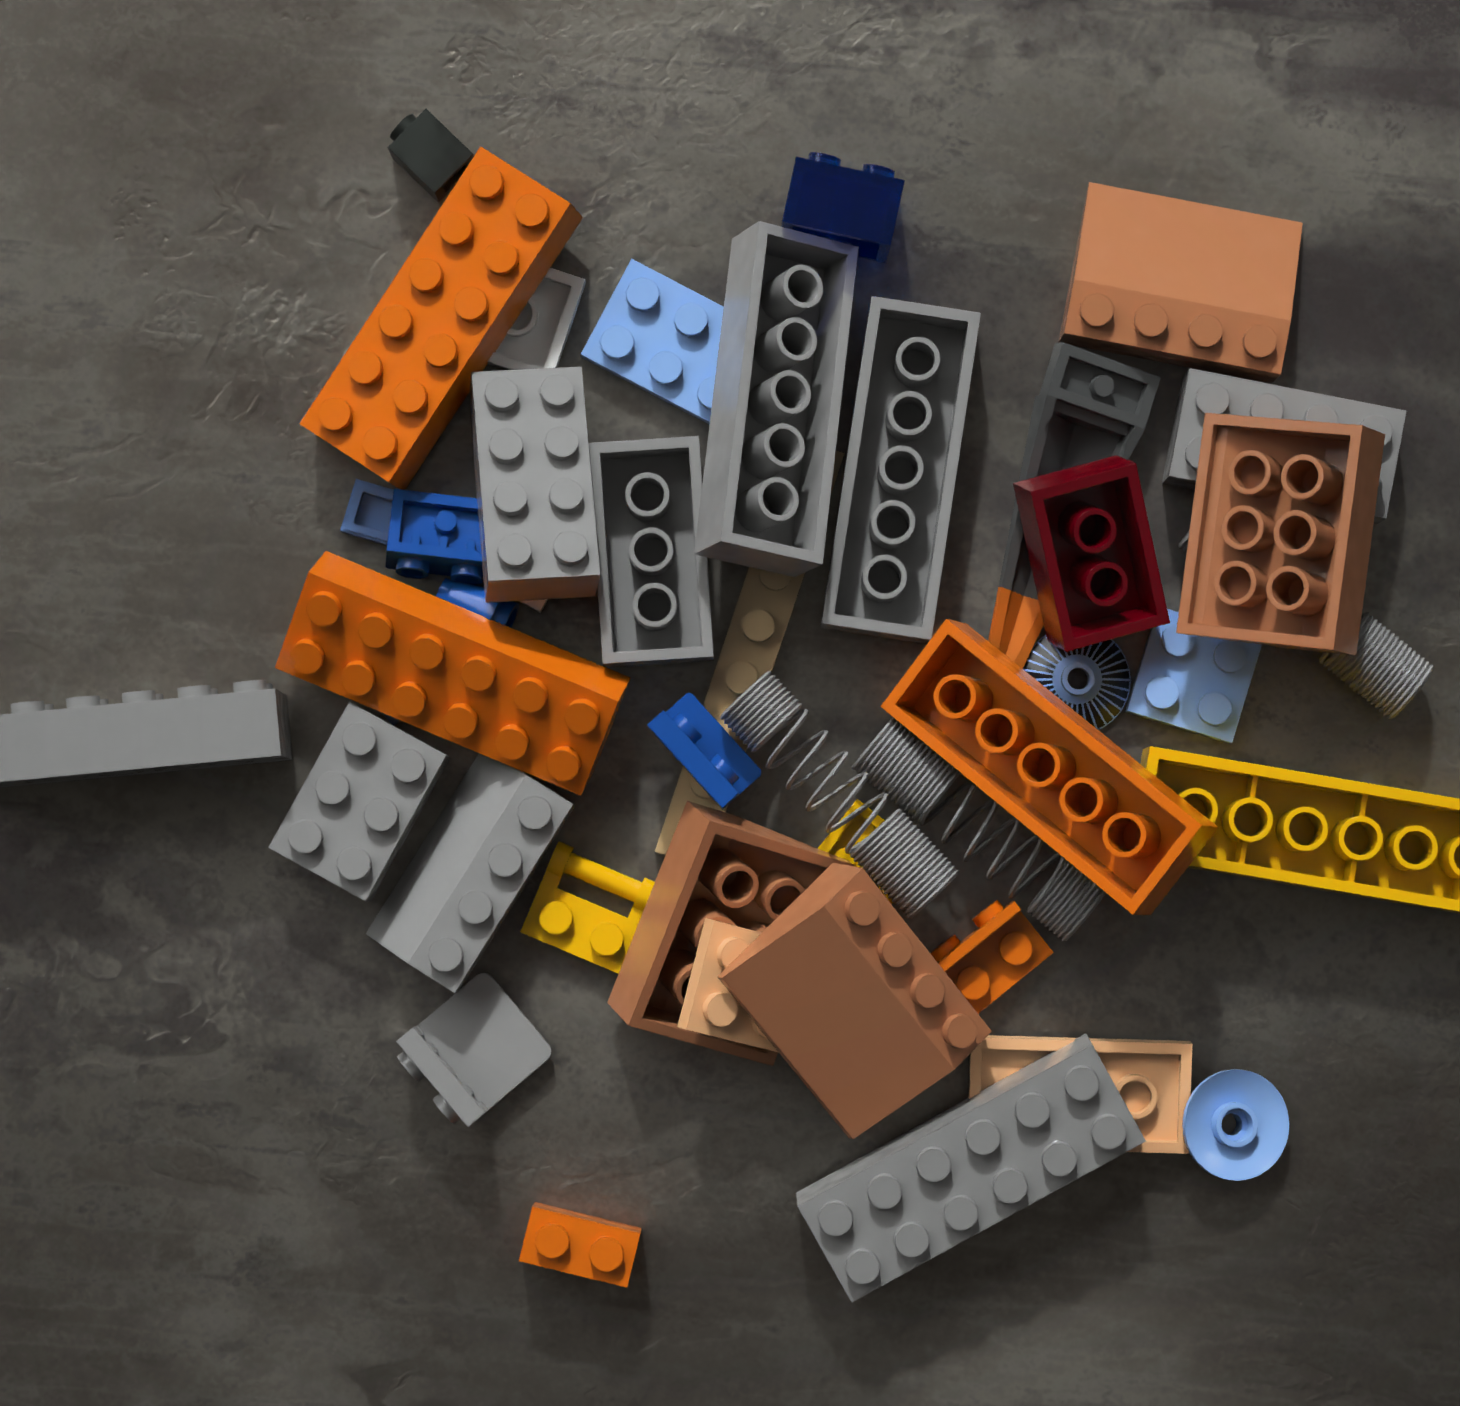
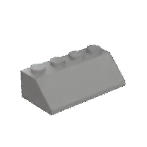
M479 753L369 927L366 935L415 969L452 992L457 993L463 987L574 810L575 805L518 769Z

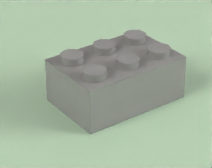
M349 702L268 848L360 899L371 902L448 764L450 757Z

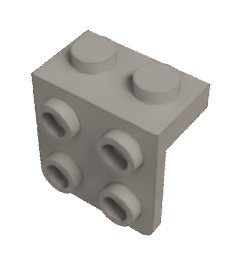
M488 973L476 975L419 1025L411 1028L396 1041L403 1049V1052L397 1056L403 1067L417 1082L426 1077L439 1092L433 1098V1101L452 1124L461 1119L467 1127L546 1062L552 1054L550 1044L497 981Z

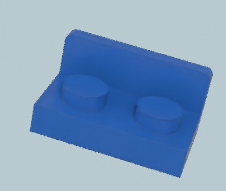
M394 489L385 567L396 570V573L400 576L412 579H422L428 577L429 574L451 576L450 578L454 582L472 585L483 583L477 498Z
M686 693L666 712L663 710L647 724L652 733L722 810L761 776V769L692 693Z

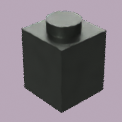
M427 109L417 118L413 114L406 116L390 134V138L393 140L388 146L391 157L438 203L453 189L474 157L473 153Z

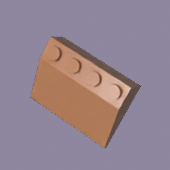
M1089 182L1059 342L1273 383L1281 375L1292 317L1303 223Z
M1205 413L1176 633L1356 656L1385 434L1364 425Z
M687 801L607 1003L628 1026L773 1066L778 1052L677 1027L705 918L762 933L832 863L854 866V864L736 815Z
M832 863L717 976L850 1139H855L955 1070L992 1032L865 870L860 867Z

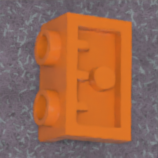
M998 899L972 919L978 928L965 939L960 941L953 934L930 953L978 1014L1054 953L1020 911L1021 908L1015 901H1010L1003 907Z

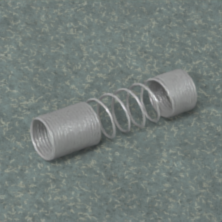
M1189 531L1178 544V549H1182L1183 552H1187ZM1369 612L1363 613L1361 617L1356 656L1323 652L1319 659V664L1327 667L1328 671L1332 670V674H1336V678L1340 677L1341 681H1345V685L1349 684V688H1353V692L1357 691L1358 695H1362V699L1366 698V702H1370L1371 706L1374 705L1375 709H1379V713L1383 712V716H1387L1388 719H1393L1405 708L1434 670L1433 664L1429 665V661H1425L1424 657L1421 658L1420 654H1416V650L1412 651V647H1408L1407 643L1404 644L1403 640H1399V636L1395 637V633L1386 630V626H1382V622L1378 623L1377 619L1369 616Z
M767 671L721 714L720 720H724V724H728V728H732V732H736V736H739V740H743V744H747V748H751V752H756L776 733L799 718L768 758L766 769L778 767L819 739L788 779L786 790L796 789L839 760L808 800L805 806L806 811L811 812L860 780L828 821L825 827V831L828 833L837 830L881 800L851 838L845 848V853L850 854V857L854 858V862H858L857 866H861L869 874V877L873 878V882H877V886H880V890H884V894H888V898H892V902H896V906H899V910H903V914L907 915V919H912L957 877L959 870H955V866H951L952 862H949L948 858L944 857V853H940V849H936V845H932L929 837H925V833H921V829H917V825H913V821H909V817H906V813H902V809L894 811L869 836L854 845L887 802V793L877 795L834 824L867 781V772L857 774L813 804L847 760L848 751L836 754L812 772L793 783L829 735L828 730L818 732L794 750L772 763L805 721L809 710L802 709L803 703H799V699H795V695H791V691H787V687H783L784 683H780V679H776V675H772V671Z
M894 717L887 722L852 765V770H856V774L867 772L869 784H873V788L877 787L878 791L887 793L890 802L894 801L895 805L903 808V812H907V815H911L912 819H916L920 826L929 823L958 795L971 786L964 801L941 838L942 844L950 842L979 814L993 804L986 820L964 855V862L972 860L1000 833L1016 822L1008 839L986 874L987 880L993 879L1021 852L1038 840L1030 858L1008 893L1009 898L1017 896L1042 871L1061 857L1052 877L1027 908V913H1031V917L1035 916L1036 920H1040V924L1044 923V927H1048L1049 931L1052 930L1053 934H1057V938L1061 937V941H1067L1078 930L1105 896V891L1058 853L1044 862L1020 885L1042 847L1043 840L1037 835L1023 843L998 866L1021 825V822L1015 817L1010 818L974 850L999 806L993 799L980 806L951 833L975 792L976 785L970 780L959 787L928 816L930 810L956 780L960 772Z

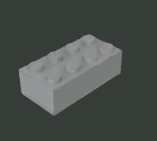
M582 367L471 372L469 406L485 603L596 597L600 579V566Z
M1189 368L1181 380L1162 483L1195 490L1205 413L1364 425L1385 434L1374 525H1377L1387 518L1407 411Z
M699 436L589 443L600 566L598 600L603 666L613 668L714 661L707 557L694 554L702 491Z

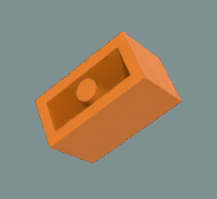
M535 1202L531 1209L519 1261L627 1288L642 1228Z

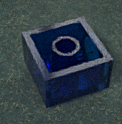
M810 152L808 159L796 157L781 227L859 247V258L886 263L905 180L894 178L895 171L884 166L863 164L862 171L840 166L841 159L824 153Z

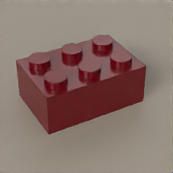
M1115 455L1013 483L1048 642L1067 652L1170 623L1135 462Z

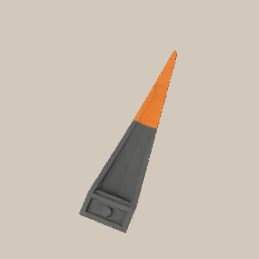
M1064 342L1055 343L1040 394L1035 396L1019 481L1115 455L1128 460L1146 428L1161 377ZM1015 498L988 641L1023 669L1044 623Z

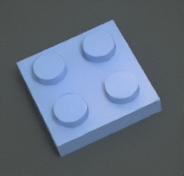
M1167 609L1170 623L1150 628L1125 712L1231 744L1262 645L1178 634L1176 630L1179 612Z

